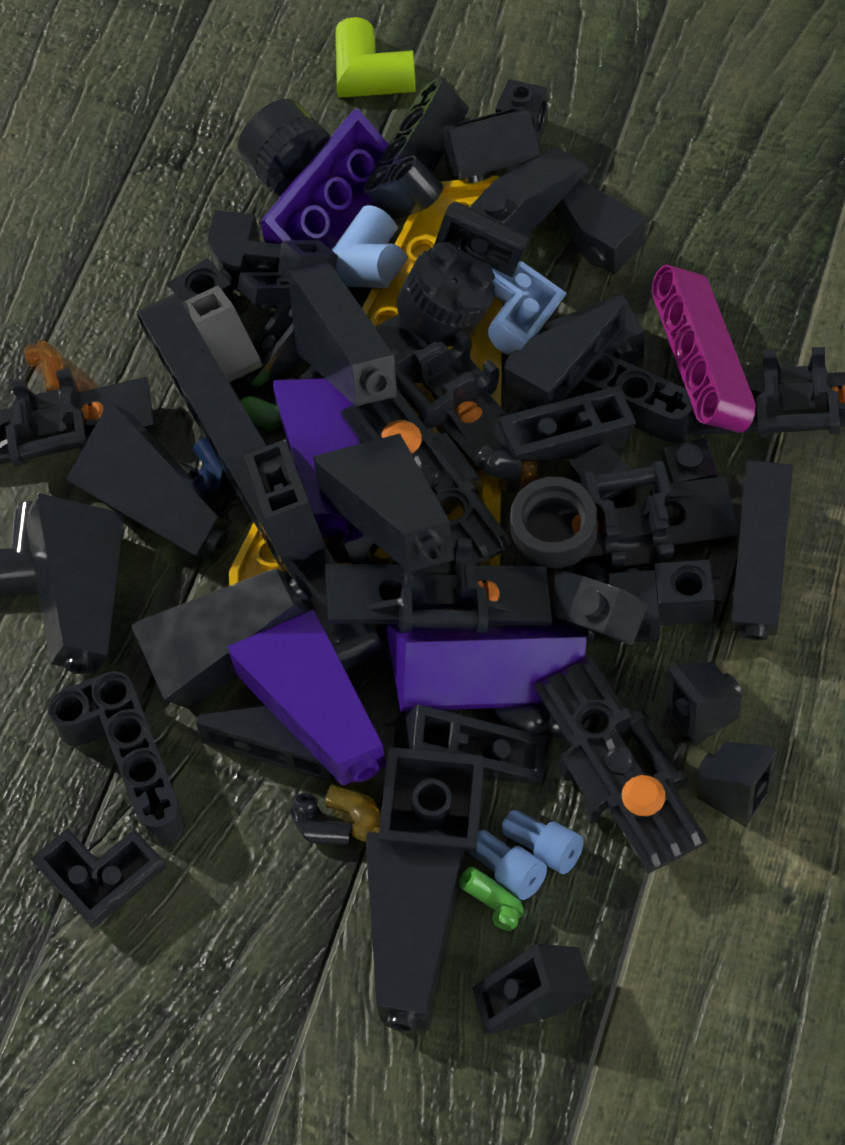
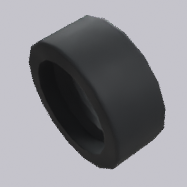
M545 477L530 482L518 492L511 505V536L517 551L528 562L538 566H546V568H564L578 563L590 552L597 539V507L592 495L580 483L565 477ZM548 503H562L574 508L579 513L581 528L570 539L561 542H544L529 533L527 518L539 506Z

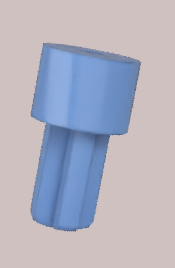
M518 810L510 811L502 822V833L504 836L533 850L534 856L546 863V866L561 874L568 873L581 855L584 844L583 836L553 821L545 825Z
M486 830L478 831L476 852L469 851L470 855L495 872L494 878L496 882L521 900L528 899L539 889L547 873L546 863L521 846L511 849Z

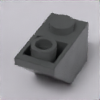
M219 285L181 302L228 382L243 378L248 373L262 367L261 360L233 304Z

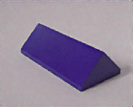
M358 108L348 115L260 221L264 242L282 244L283 240H320L333 250L363 206L379 207L363 191V187L388 146V142Z
M552 620L551 626L488 625L486 633H476L475 630L469 628H412L411 633H401L400 629H397V624H388L386 628L400 711H410L417 704L438 710L507 708L531 705L545 706L535 691L534 685L585 659L586 636L571 624L559 620Z

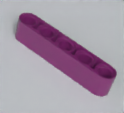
M667 264L662 266L654 277L652 295L696 418L700 423L738 433L744 432L753 421L755 401L709 281L702 274Z

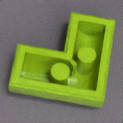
M351 17L339 22L335 32L338 98L416 92L413 50L375 53L374 28L369 21L363 18Z

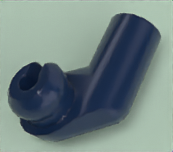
M202 438L195 443L193 450L204 467L198 470L200 476H193L192 479L208 496H212L221 491L227 475L206 439Z

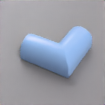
M363 206L333 249L338 255L336 272L347 287L388 288L408 258L399 246L388 244L397 231L398 226L386 212L375 206Z
M522 261L513 278L492 268L496 276L493 281L495 285L494 296L505 303V305L491 322L488 335L492 344L498 350L508 355H511L515 350L520 351L530 338L538 334L544 323H546L567 294Z

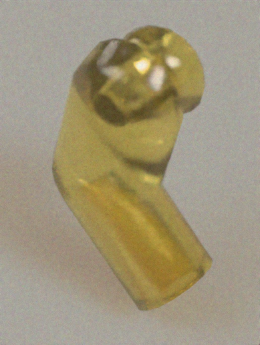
M331 785L327 792L325 807L350 814L355 822V826L352 829L353 836L358 840L366 842L368 831L378 833L381 814L373 799L368 795Z

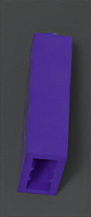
M326 379L274 380L273 388L278 411L292 458L322 537L329 539L334 535L346 534L357 530L353 524L320 497L313 456L361 444L341 416V411L353 405V403Z
M314 610L227 646L237 676L343 786L353 781L363 782L369 780L380 769L386 767L383 745Z

